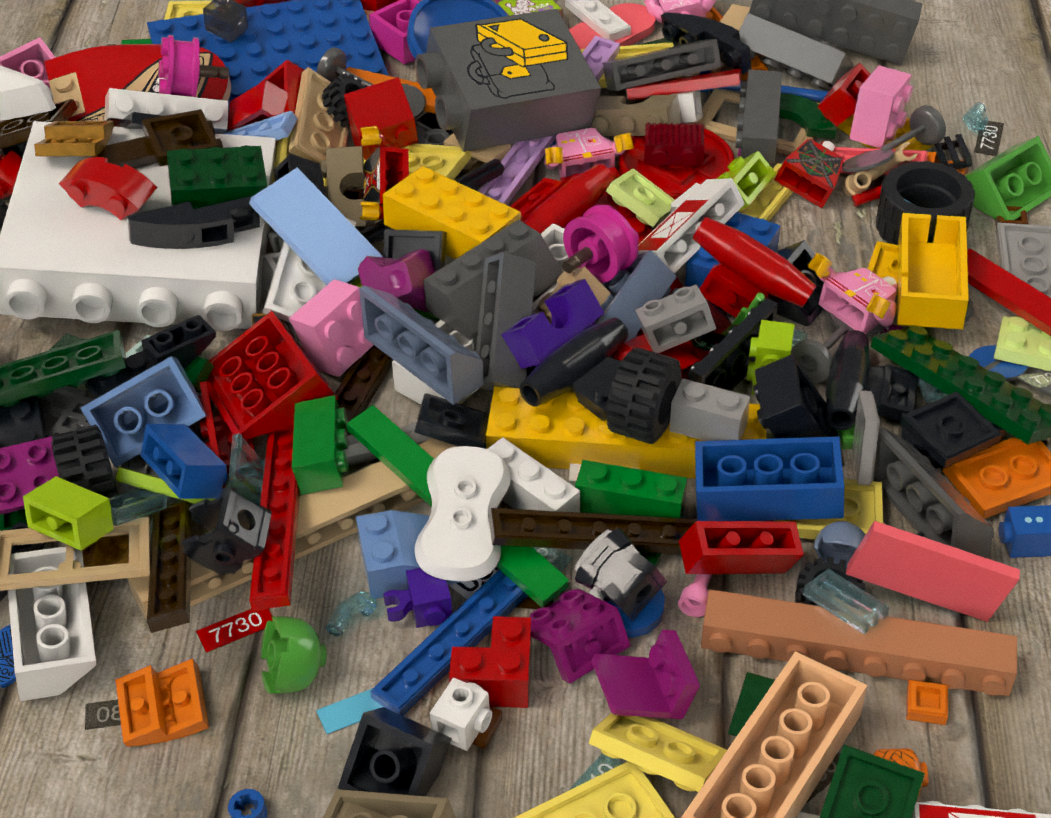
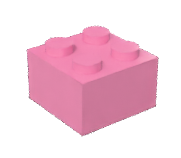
M880 65L860 86L849 139L882 148L889 140L895 138L898 128L902 129L906 122L907 112L904 111L905 103L909 102L913 92V86H910L912 74Z
M334 279L295 312L289 320L305 353L315 367L322 372L339 377L364 355L373 344L364 338L360 287Z

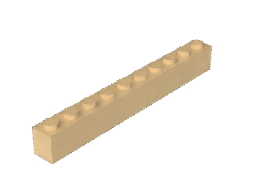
M434 438L419 444L434 459L443 451L458 447ZM381 461L343 477V487L304 494L299 498L294 560L358 532L356 516L389 510L404 511L424 502V500ZM254 558L245 560L242 567L235 574L224 575L209 570L191 559L190 607L251 580ZM149 576L128 578L132 596L147 621Z

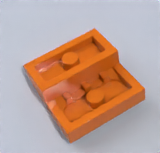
M193 658L158 673L150 665L115 680L123 743L127 747L157 744L209 729L200 670Z

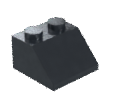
M803 240L778 250L777 253L786 258L816 285L814 291L803 307L768 294V298L778 303L777 315L801 325L809 326L824 309L818 305L824 283L816 275V272L808 267L815 254L806 241Z
M385 707L364 712L338 789L426 796L440 774L452 738Z

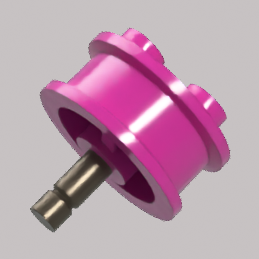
M168 35L167 38L162 37L161 55L165 56H162V60H159L158 78H164L159 81L160 94L196 97L199 77L228 79V67L218 68L217 66L200 65L198 38L193 37L190 42L174 40L173 35Z
M595 205L583 214V217H577L566 225L563 233V242L569 258L562 263V267L567 273H571L577 268L586 267L600 283L608 282L618 274L619 270L627 269L636 261L638 255V233L611 206Z

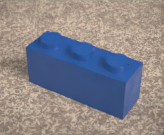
M146 424L140 456L179 499L219 498L222 486L227 481V465L185 424Z

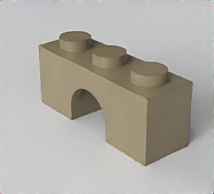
M651 95L646 101L631 105L626 104L625 96H601L598 98L591 127L595 128L601 136H617L625 133H631V136H645V124L648 122L650 124L654 122L656 124L667 123L668 125L671 123L674 125L680 124L682 120L678 95Z
M362 146L326 148V160H321L322 178H327V186H324L325 196L345 218L355 221V228L361 232L367 228V220H360L363 209L361 202H365V200L348 199L343 195L351 188L364 187Z

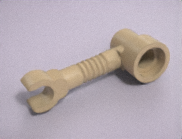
M910 142L903 143L896 149L893 159L887 163L867 171L854 172L848 175L842 182L843 192L848 197L866 191L873 180L901 163L911 162L916 158L917 153L911 157H906L903 154V148L909 145Z

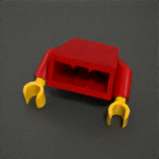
M377 126L360 128L363 137L361 145H372L376 150L364 164L365 202H361L363 209L360 220L378 221L384 219L383 194L409 176V149L395 148L391 141L379 134Z

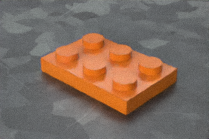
M1013 437L947 468H943L942 471L961 495L966 497L971 506L985 519L1007 511L1008 507L1021 506L1051 494V451L1042 441L1028 445L1020 439Z

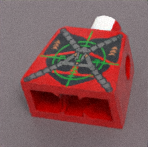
M807 139L784 160L774 181L823 208L836 186L844 160L835 153L836 148L830 141H822L819 144L812 139Z

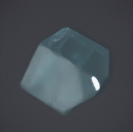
M240 433L233 434L227 486L234 488L238 494L256 505H260L265 460H261Z

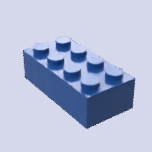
M839 437L695 441L698 521L844 518V478Z

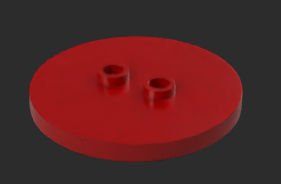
M704 129L703 166L644 165L645 136H631L634 149L625 150L624 153L619 155L618 169L622 176L634 168L676 200L695 183L701 185L706 179H717L723 173L728 172L727 166L734 160V154L726 141L717 134Z

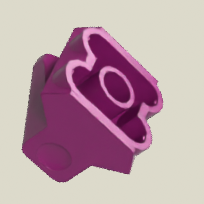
M418 249L397 260L366 256L360 262L358 273L362 286L365 285L390 293L403 303H408L413 309L429 312L425 306L424 279L435 273L428 250Z

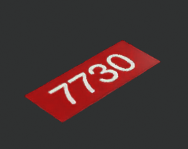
M249 609L199 629L196 633L207 653L265 629L266 623L273 621V616L269 609L256 611Z

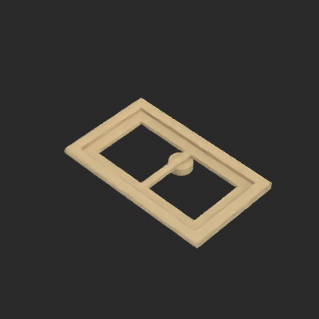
M715 88L702 107L703 118L693 122L691 125L695 123L697 125L703 124L704 129L717 134L722 139L736 142V127L713 122L712 120L724 101L739 104L740 94ZM801 128L794 142L778 138L776 153L789 156L807 139L814 140L815 137H807L805 130Z
M149 517L112 520L114 530L103 536L129 534V563L81 567V563L74 560V547L66 544V559L59 564L58 570L9 575L12 546L56 542L58 540L31 528L0 531V591L150 576Z

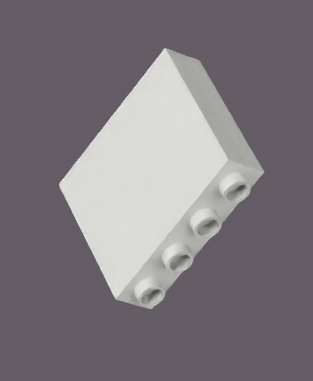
M33 122L0 233L1 315H14L21 319H35L37 317L80 319L87 323H100L103 321L145 323L153 327L177 325L189 318L200 315L213 329L219 331H229L235 328L249 329L252 327V315L259 313L263 258L264 255H267L269 241L267 234L270 233V225L261 216L260 227L234 233L233 243L189 249H163L133 245L129 241L127 217L120 220L110 211L98 206L87 205L80 207L58 184L77 162L91 158V156L36 157L34 144L45 139L44 126L52 122ZM114 127L107 145L145 137L143 129ZM215 134L216 139H221L223 148L245 145L261 146L267 186L272 184L276 138ZM158 163L134 168L145 175L158 188L143 206L131 215L171 206L168 165L159 167Z

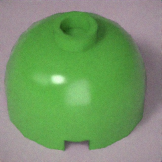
M273 616V621L266 623L261 648V659H267L269 672L262 671L265 690L268 694L299 692L309 687L318 675L319 667L325 666L327 658L326 646L320 644L316 631L309 623L302 619L289 616Z

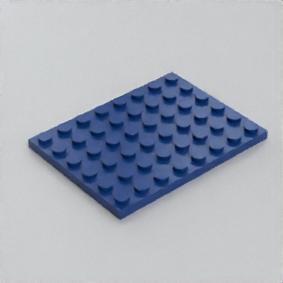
M291 0L147 22L151 44H161L162 37L167 38L168 35H173L174 40L190 42L194 37L199 39V47L213 52L223 61L225 67L229 68L231 80L228 111L230 101L258 85L286 60L291 61L304 70L309 67L317 72L322 56L332 47H337L345 52L347 57L346 69L347 67L389 76L360 0Z

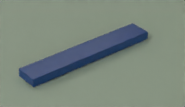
M499 569L370 691L371 698L383 707L404 716L450 671L452 646L475 647L492 631L493 616L506 617L528 595Z

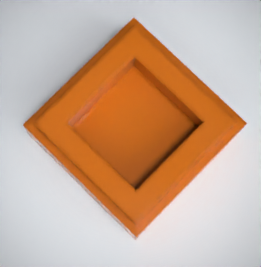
M909 680L906 695V720L946 725L948 719V685Z

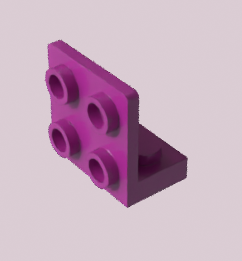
M52 436L0 448V515L25 509L24 495L52 478L59 477L51 446Z
M581 589L565 592L559 600L547 607L533 611L529 616L531 617L532 637L551 648L561 678L569 684L594 669L591 662L594 654L617 655L631 646L618 608Z
M662 629L655 645L650 649L649 658L596 653L591 660L610 711L614 715L683 719L700 687V683L675 630Z

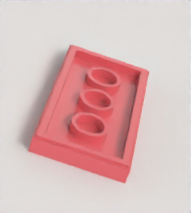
M874 521L848 562L846 575L988 622L1019 581L1020 569Z

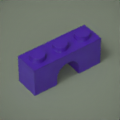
M586 279L564 285L544 301L551 313L552 324L549 323L544 313L540 312L522 318L501 334L521 369L531 366L537 367L545 357L578 333L596 325L594 321L604 314Z

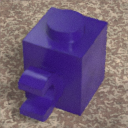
M421 568L406 571L407 590H390L383 593L385 606L398 605L387 608L388 621L390 622L404 619L408 612L412 610L416 628L437 626L442 624L452 614L451 596L447 581L425 573Z

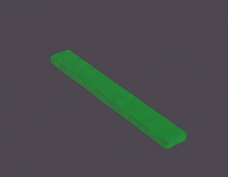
M374 405L347 423V431L432 507L431 494L427 484V471L434 458ZM501 546V556L496 567L541 608L569 587V579L533 547Z

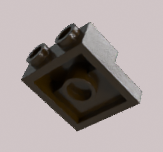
M202 109L142 120L144 134L159 167L168 165L167 150L223 148L221 139L215 138L212 121H207Z

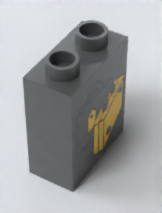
M558 9L431 27L426 53L418 54L415 59V70L419 85L422 89L432 88L436 96L435 112L440 128L442 130L452 129L463 152L590 128L601 91V86Z

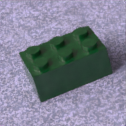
M245 145L241 147L167 150L171 206L190 201L193 209L253 196L268 187L261 146Z

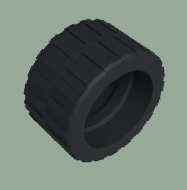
M914 161L899 165L897 168L890 170L883 179L876 216V229L879 231L881 238L887 241V243L898 245L902 213L931 215L927 243H933L937 215L966 217L967 232L975 198L973 185L967 180L965 175L941 163Z

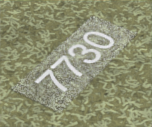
M1045 370L1017 377L1037 389L1051 386V371Z

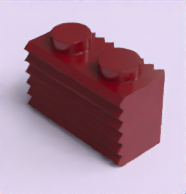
M655 122L645 124L644 165L703 166V124L697 125L695 123L691 125L689 123L685 125L683 123L680 125L677 123L674 125L671 123L668 125L667 123L656 124Z

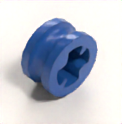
M254 789L238 791L231 797L228 803V812L231 818H267L268 811L264 798L260 792ZM253 804L254 809H250L252 813L246 816L242 815L241 810H245L244 805Z

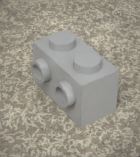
M696 284L691 287H682L676 290L674 294L660 300H651L645 303L643 307L635 310L644 336L655 353L663 352L716 329L708 303Z
M682 378L671 403L670 431L704 441L741 440L747 427L750 396Z

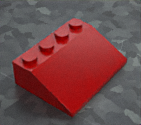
M273 311L269 312L209 360L214 365L206 381L209 396L239 442L293 426L295 403L336 396L294 336Z

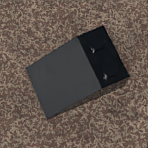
M793 354L755 370L757 384L753 386V390L761 408L757 410V416L761 426L765 430L769 428L776 439L839 437L838 430L831 427L827 421L825 400ZM841 449V459H842V466H843V465H844V460H843V454H842V449Z

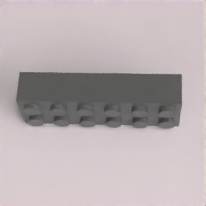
M753 0L749 13L806 37L902 65L918 25L923 3L913 0Z

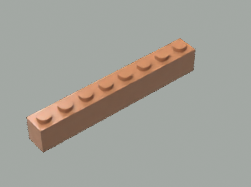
M710 589L708 592L701 648L711 649L715 652H730L749 655L757 659L768 658L788 662L796 651L836 671H851L867 674L872 677L883 676L902 679L907 682L915 680L948 685L949 689L984 692L988 695L1010 696L1017 675V636Z

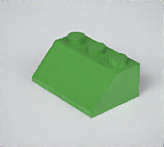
M1039 135L1010 147L965 175L975 190L973 207L996 219L997 215H1000L1004 220H1015L1021 216L1023 210L1028 212L1051 197V159ZM1006 206H1018L1022 208L1017 211H1008Z

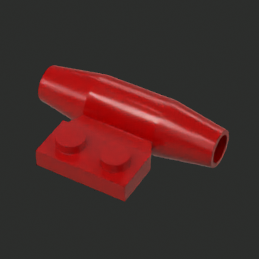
M598 164L572 178L565 184L563 181L543 178L509 207L520 211V221L540 234L552 224L565 229L570 221L577 217H583V214L588 209L596 205L611 182L614 181V177L605 165Z
M705 217L692 237L696 243L719 262L710 270L699 290L705 299L734 317H737L743 306L749 307L757 293H763L765 299L768 298V294L803 307L816 287L809 278L786 258L746 233L716 220Z

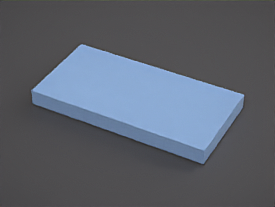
M298 167L250 199L249 204L326 285L334 279L351 284L360 277L358 267L366 256L383 257Z

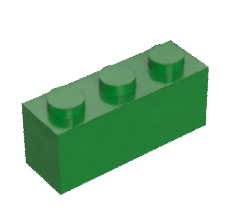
M335 395L295 403L292 470L301 495L343 487V472L348 471V461L344 451L349 447L347 434L344 429L347 428L348 416L344 407L339 408Z
M582 460L575 483V488L580 490V513L682 518L687 487L686 477Z

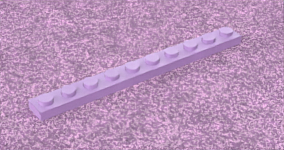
M595 35L582 54L597 81L604 74L602 62L615 59L620 52V43ZM556 135L515 142L501 161L505 168L503 174L484 184L479 192L508 206L545 155V148L550 147L553 141L556 140Z

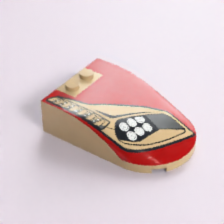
M125 44L91 47L44 61L54 104L74 99L78 109L68 121H105V96L109 88L159 93V81L164 78H158L159 60H162V56H165L161 55V44ZM199 47L200 65L217 66L218 68L225 67L223 61L216 54ZM229 74L228 79L199 77L197 98L229 100L231 93Z

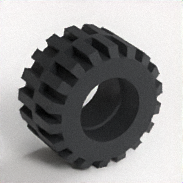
M638 347L628 352L615 373L608 395L606 418L608 429L611 432L649 444L657 442L670 423L671 403L681 383L679 360Z
M95 424L53 435L51 446L59 478L109 498L111 512L119 510L120 498L103 435L98 426Z

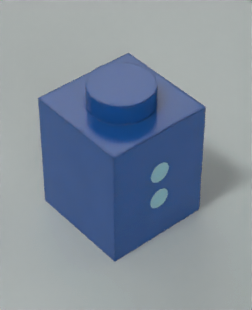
M1051 505L1008 507L1004 522L999 523L998 532L1000 542L1006 544L1010 558L1051 556Z

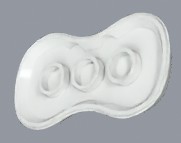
M459 446L443 451L430 464L427 471V484L431 494L432 509L430 517L415 543L416 561L425 573L444 580L472 581L485 577L496 567L501 556V546L492 545L488 515L491 508L498 507L511 481L508 465L496 453L479 447Z

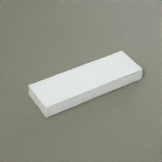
M565 0V7L601 37L615 41L631 34V26L599 0Z

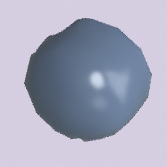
M834 522L819 531L815 538L814 549L825 563L827 562V557H834V563L839 564L840 559L847 561V568L848 562L866 534L857 525L850 522Z

